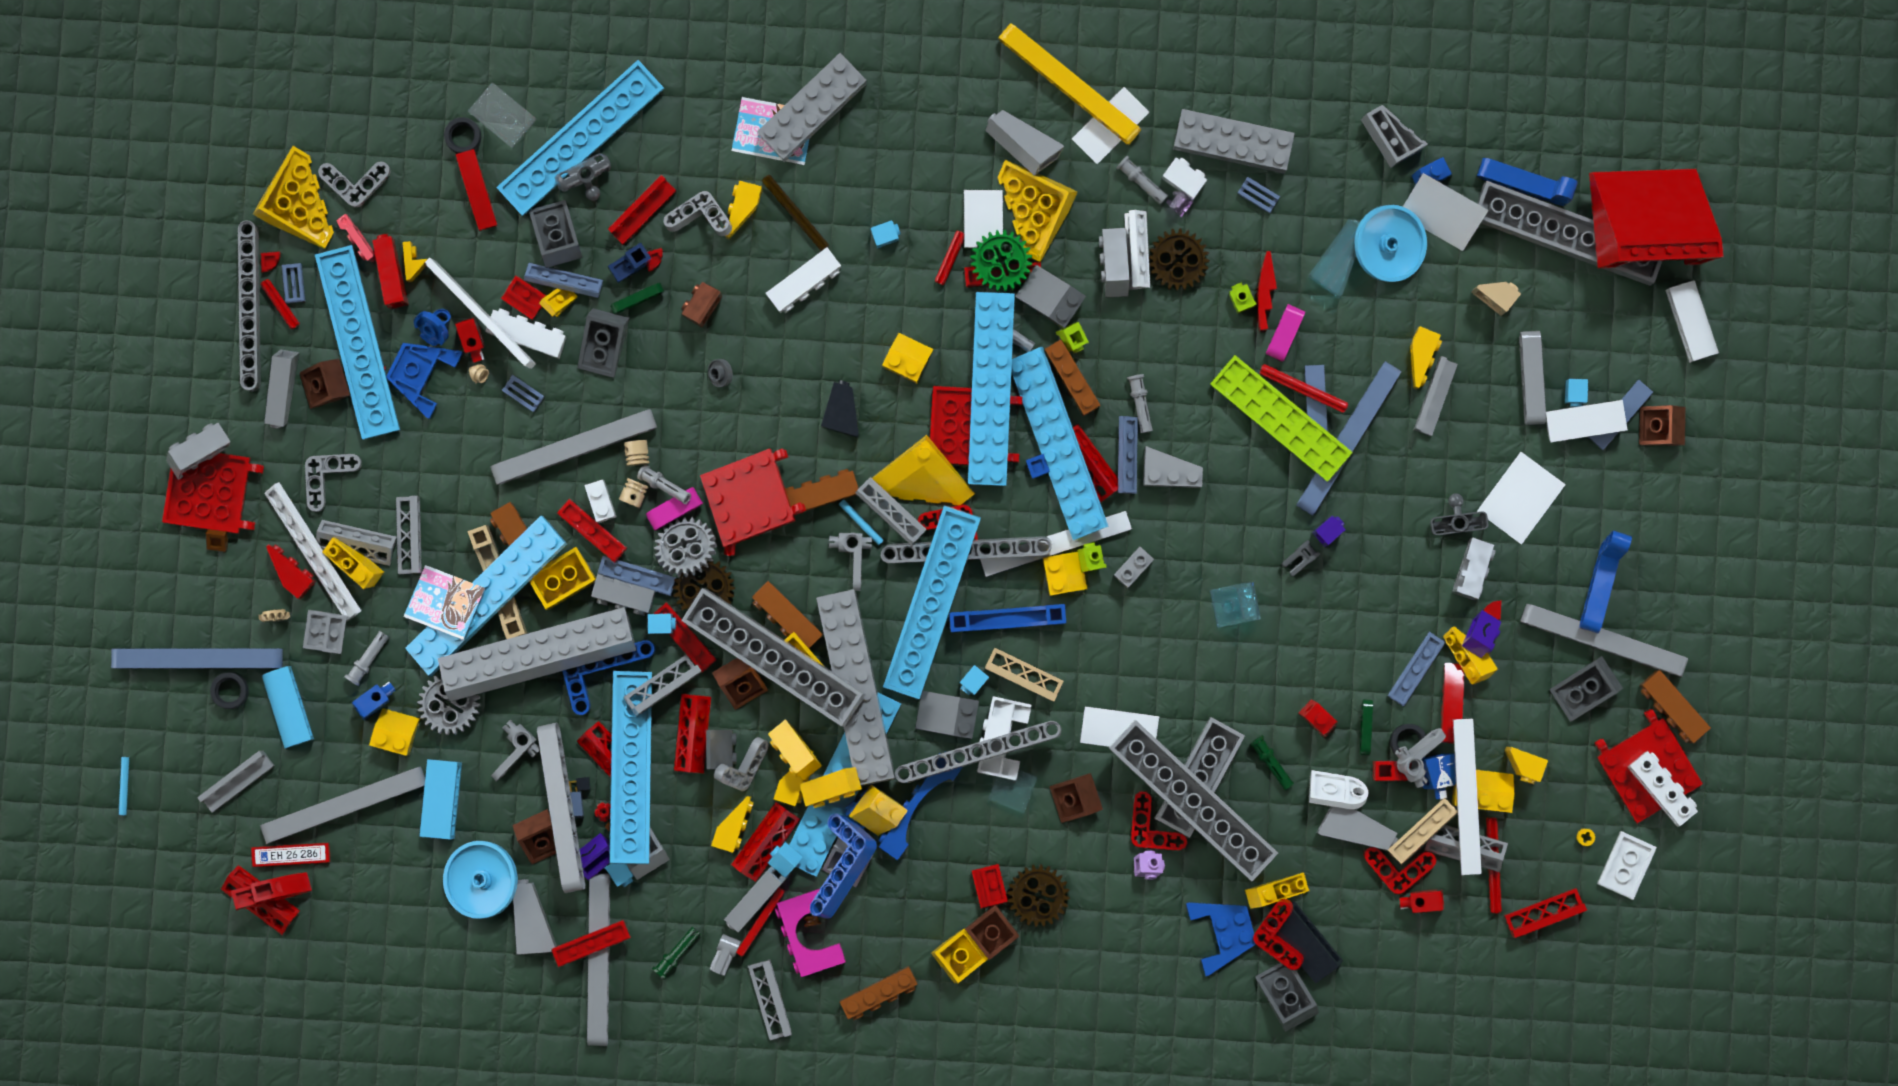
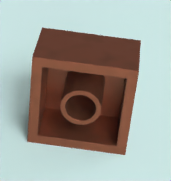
M996 905L965 928L989 960L1019 937L1017 931Z

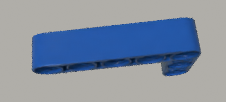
M1489 158L1482 159L1477 177L1482 180L1560 206H1566L1572 201L1578 181L1569 177H1561L1555 181Z
M1612 531L1602 542L1579 628L1594 633L1600 632L1619 560L1627 553L1632 536Z
M647 640L636 642V651H632L633 656L629 660L624 659L623 654L614 656V662L610 665H607L604 659L596 661L595 667L592 670L587 669L586 664L578 666L576 673L570 675L567 670H563L573 711L578 715H585L591 710V702L583 675L650 658L655 654V645ZM644 644L651 646V652L647 655H644L641 651ZM576 682L582 686L579 693H574L572 690V685ZM580 701H584L587 705L586 710L583 712L577 709V703Z
M832 814L827 824L829 829L844 841L848 847L810 904L811 914L825 919H829L834 915L877 847L876 841L851 818L840 814Z

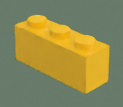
M786 719L768 733L772 739L770 741L771 745L776 751L780 750L781 754L779 756L786 764H790L789 770L795 777L799 776L805 780L822 766L794 726Z
M856 767L845 768L800 784L805 806L813 805L814 808L825 806L826 801H829V803L840 801L841 796H844V798L855 796L856 791L862 790Z

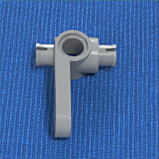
M839 533V537L830 536L829 541L835 543H829V548H839V552L854 553L853 589L861 591L862 549H872V544H866L872 543V537H862V533ZM854 537L858 540V545L855 548L847 546L849 538Z
M512 720L506 723L510 728L504 725L502 729L509 734L507 739L517 749L491 775L495 781L502 778L526 751L532 758L537 754L533 749L536 752L540 751V748L535 744L537 739L521 724L516 726ZM522 734L528 738V742L524 746L518 742V738Z
M1441 728L1431 731L1410 750L1403 746L1399 748V751L1395 752L1399 758L1397 761L1398 770L1405 774L1409 782H1414L1417 788L1424 786L1423 782L1426 784L1428 781L1424 777L1426 771L1421 759L1446 737Z

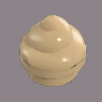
M478 364L469 367L470 377L473 382L483 383L486 381L489 371L484 365Z

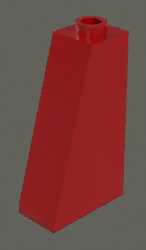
M388 234L379 235L377 239L372 241L384 304L389 309L407 306L409 302L394 238L388 236Z

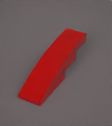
M472 149L456 154L479 231L498 226L475 150Z
M1271 251L1265 253L1257 290L1259 332L1267 331L1268 329L1265 312L1272 310L1270 292L1277 289Z
M1444 664L1441 729L1446 737L1441 743L1454 744L1453 720L1462 719L1464 671L1460 664Z

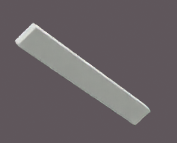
M429 257L425 262L426 265L524 366L532 369L536 363L437 261Z
M279 482L274 484L265 492L266 497L340 613L347 616L346 622L351 620L361 612L360 608L327 556L322 553L323 550Z
M1124 511L1105 517L1109 527L1077 540L1072 539L1069 529L1047 536L1052 541V549L1047 555L982 558L980 560L985 576L987 577L1131 530L1127 513ZM1040 541L1038 548L1045 551L1049 548V545L1046 541ZM1028 543L1019 545V549L1023 552L1028 551L1030 548ZM1010 549L1004 550L1002 552L1007 553L1010 551Z
M1473 719L1453 720L1461 875L1481 874Z

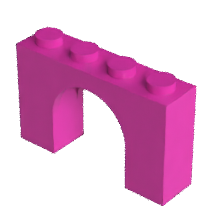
M820 889L778 902V907L775 908L778 919L782 918L784 924L781 926L784 937L788 936L790 944H787L790 956L794 955L796 960L793 963L796 974L800 973L801 977L846 962L840 943L819 950H811L804 947L797 938L796 927L798 921L804 915L811 913L810 904Z

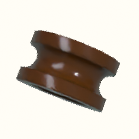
M814 915L803 917V920L806 921L804 927L821 924V921L818 920V916Z

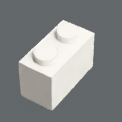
M1175 158L1162 176V179L1193 201L1206 183L1207 179L1204 178L1206 175L1198 169L1194 171L1190 168V164L1185 159L1180 158L1179 160Z
M600 480L585 485L596 522L601 523L616 518L617 516L605 481Z

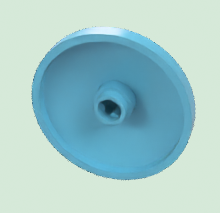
M1399 205L1377 207L1366 214L1359 223L1354 241L1356 257L1364 271L1377 280L1385 282L1404 280L1418 270L1425 258L1427 237L1424 226L1420 219L1405 207Z
M473 841L459 847L448 859L443 874V886L448 901L458 912L471 918H489L501 913L514 898L518 883L516 866L511 856L501 846L488 841Z

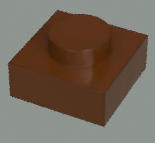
M208 529L206 532L207 549L226 552L228 548L227 532Z

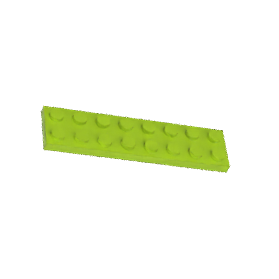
M1236 355L1233 356L1210 383L1214 389L1327 482L1353 453Z

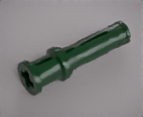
M1263 735L1257 737L1249 744L1259 755L1258 759L1266 763L1284 790L1294 784L1273 755V748H1269L1264 741Z
M694 927L690 928L669 954L663 955V959L656 967L653 966L652 969L664 980L667 978L668 972L677 966L678 959L701 935L697 931L691 937L696 930Z

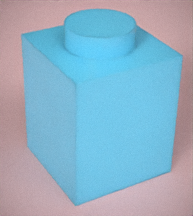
M892 220L871 228L877 248L899 241L898 235H901L898 224L894 225Z
M1588 379L1566 380L1565 403L1570 404V407H1580L1582 404L1587 403Z
M648 614V634L673 633V629H676V618H673V614Z
M974 665L961 680L960 684L962 686L960 689L968 695L971 693L975 695L989 677Z
M785 842L781 847L776 846L770 853L772 858L768 864L782 876L786 877L803 857Z
M609 864L605 867L617 887L621 884L625 887L633 882L632 877L634 875L627 864Z

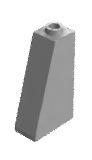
M1004 110L997 115L994 113L987 121L988 125L985 131L1033 175H1036L1058 159L1064 148L1061 143Z
M280 349L272 356L264 423L270 424L272 428H281V426H285L288 423L299 352Z
M1330 806L1316 832L1323 836L1385 850L1392 847L1398 840L1396 832L1357 810Z
M771 866L724 919L727 922V926L739 932L790 873L784 877Z
M529 879L518 880L516 893L513 898L517 954L552 952L551 949L557 947L534 882L529 883Z

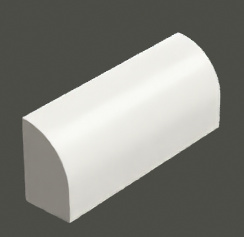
M1695 281L1665 290L1689 362L1718 354L1719 352Z
M1623 400L1546 412V425L1550 442L1627 430Z

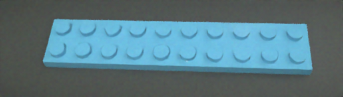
M637 60L496 188L524 216L557 186L555 181L557 174L585 161L663 91L664 87ZM564 173L561 177L565 179L569 174Z
M350 245L316 254L315 258L362 440L399 431L400 427L354 248Z
M976 292L968 484L1006 486L1015 294Z
M1039 347L1012 359L1011 372L1019 394L1023 397L1022 402L1041 454H1044L1050 470L1048 473L1072 539L1077 540L1109 527L1044 348Z
M944 505L883 685L884 688L920 699L981 517Z
M540 516L472 582L485 589L464 639L427 626L406 647V650L427 675L432 677L440 669L438 658L455 654L547 565L567 543L545 517Z
M613 671L609 864H649L651 707L636 717L623 697L651 679L652 672ZM652 684L647 686V694L652 693ZM636 694L630 697L634 706L640 704L643 696Z
M878 693L887 734L901 703ZM845 732L823 776L845 768H852ZM858 791L855 792V796L848 798L841 796L840 801L834 803L826 801L825 806L814 808L813 805L808 806L789 844L803 857L796 865L797 868L817 877L837 836L829 829L828 819L832 814L845 816L844 814L847 811L845 808L854 801Z

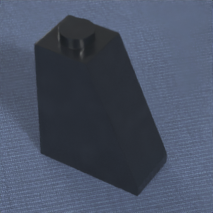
M839 380L838 383H833L821 427L858 438L859 429L853 388L849 386L850 383Z

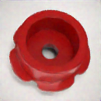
M599 803L597 805L595 816L600 821L604 822L610 819L609 803Z

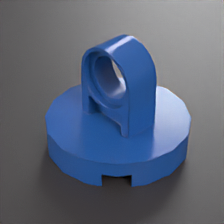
M438 309L433 314L423 311L415 317L414 327L415 329L419 328L421 331L420 337L433 346L440 344L441 346L449 337L447 327L450 324L451 315L445 309ZM444 316L447 318V320L441 321V319H439L438 317Z

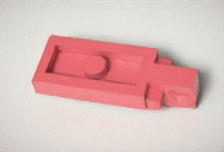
M344 214L336 221L340 229L347 230L349 233L347 237L353 245L356 244L360 249L358 253L363 260L367 259L370 262L375 261V252L348 214Z

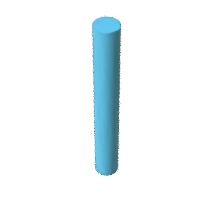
M844 499L839 503L842 509L872 537L878 546L884 541Z
M121 757L119 815H127L129 757Z

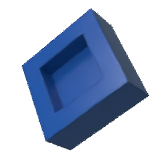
M1044 454L1026 460L1033 479L1050 472Z

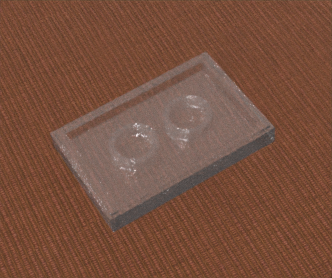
M493 82L468 110L472 116L511 148L517 144L537 120Z

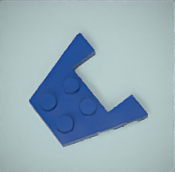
M403 343L386 378L426 418L430 419L437 403L420 394L437 360L456 368L463 352Z
M1186 903L1190 920L1210 915L1220 954L1201 959L1205 976H1209L1256 944L1253 940L1254 931L1247 906Z

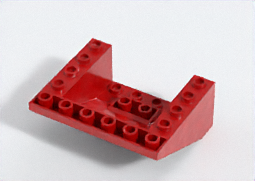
M1696 169L1589 173L1598 269L1616 268L1631 262L1684 260V265H1700L1723 257L1722 238Z

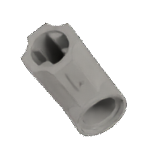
M723 934L717 946V953L711 963L710 970L725 976L741 941Z

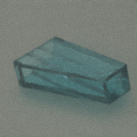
M1348 219L1308 275L1310 279L1338 299L1344 292L1356 257L1354 241L1360 223L1356 219Z

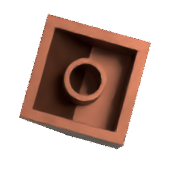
M704 282L694 287L691 293L693 297L690 301L687 300L681 308L683 311L682 315L703 328L723 297L720 291Z
M339 359L322 361L299 372L310 409L339 401L350 395Z
M1674 405L1640 407L1639 445H1685L1686 407Z
M739 658L712 672L735 710L768 690L758 672Z
M1091 773L1049 786L1061 823L1103 810Z
M548 809L512 825L517 841L531 864L556 854L551 816Z

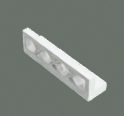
M1131 210L1125 214L1129 290L1150 288L1146 211Z

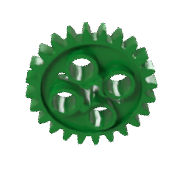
M996 230V235L994 236L991 232H988L989 238L987 239L982 236L983 243L977 241L976 245L979 248L972 249L976 254L970 257V259L975 261L970 266L976 267L972 273L979 274L976 280L980 281L983 279L982 286L988 283L989 290L993 286L996 287L997 292H999L1000 287H1003L1004 292H1006L1008 286L1014 290L1015 283L1021 286L1020 279L1026 281L1027 278L1024 273L1030 274V270L1026 268L1032 266V263L1027 261L1032 259V255L1026 254L1030 251V247L1024 248L1026 241L1020 243V235L1013 238L1014 232H1011L1009 236L1006 230L1003 231L1002 235ZM1005 244L1010 245L1012 248L1008 253L1001 250V247ZM994 246H997L1001 259H1006L1004 266L1009 276L1005 275L1002 264L998 262V255L994 250ZM986 252H991L994 254V258L986 260L983 255ZM1011 262H1017L1019 268L1011 270L1008 265ZM992 270H1000L1001 276L993 277L991 275Z

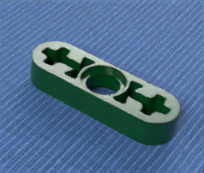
M657 283L616 301L610 306L613 313L618 314L665 291L662 284Z
M1362 700L1360 755L1370 756L1373 700Z

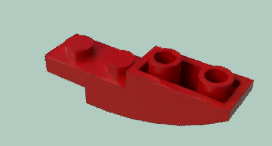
M304 872L252 883L250 886L232 890L231 894L237 911L265 902L278 901L312 891L308 874Z

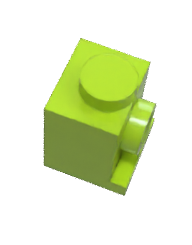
M1241 282L1231 287L1232 290L1228 294L1237 314L1256 306V302L1247 284L1242 285ZM1240 293L1245 294L1246 297L1244 300H1241L1239 298Z
M1079 322L1072 323L1056 332L1068 352L1073 351V353H1077L1084 349L1083 345L1088 343Z
M1095 542L1083 545L1084 548L1077 550L1081 572L1106 568L1101 545L1095 546Z

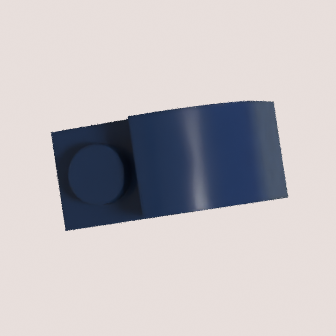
M639 243L625 252L623 257L610 264L608 269L616 281L620 283L646 267L650 263L651 257L642 243Z

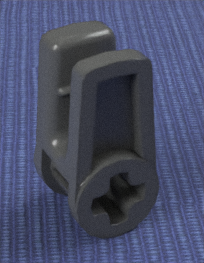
M1309 540L1305 541L1292 555L1281 563L1283 567H1287L1297 557H1302V561L1289 572L1292 577L1320 555L1318 551L1316 552L1311 547Z

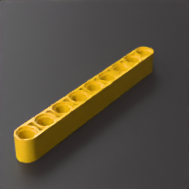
M1010 23L998 37L1006 47L1123 142L1130 145L1139 134L1141 128L1015 25Z

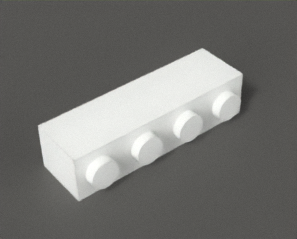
M825 248L766 292V295L780 313L783 311L787 313L794 307L793 304L796 301L800 300L801 302L809 296L808 292L812 289L818 290L825 284L824 280L828 277L832 279L840 273L841 265L830 250Z
M500 308L498 311L493 310L491 318L516 344L560 359L567 337L563 335V331L553 328L552 331L545 329L546 325L536 321L534 324L527 322V318L517 315L516 318L509 316L510 312ZM486 328L485 332L495 336L488 328Z

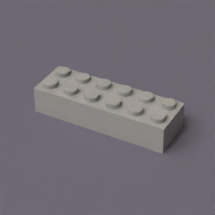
M839 53L757 131L758 136L785 162L867 84V80Z
M1182 109L1173 150L1285 174L1295 133Z
M1209 717L1184 765L1210 790L1215 792L1245 735ZM1163 802L1155 819L1190 838L1194 828L1168 803Z

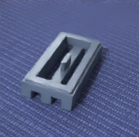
M1249 177L1246 178L1237 193L1269 214L1280 196ZM1248 183L1251 184L1252 186L1256 187V188L1259 189L1260 191H1262V192H1264L1265 194H1267V195H1269L1270 197H1272L1274 200H1273V201L1270 200L1269 198L1265 197V196L1262 195L1261 193H1259V192H1257L1256 190H1254V189H1252L1251 187H1249L1247 184H1248ZM1246 189L1247 191L1251 192L1255 196L1270 204V206L1267 207L1266 205L1262 204L1261 202L1257 201L1253 197L1243 192V190Z
M302 264L282 265L285 303L306 302ZM289 268L291 271L293 298H290L287 273ZM295 268L298 270L300 298L297 297Z
M514 375L510 377V380L502 389L503 392L533 412L545 397ZM516 381L538 396V400H535L512 383ZM511 387L533 402L534 406L532 407L508 389Z

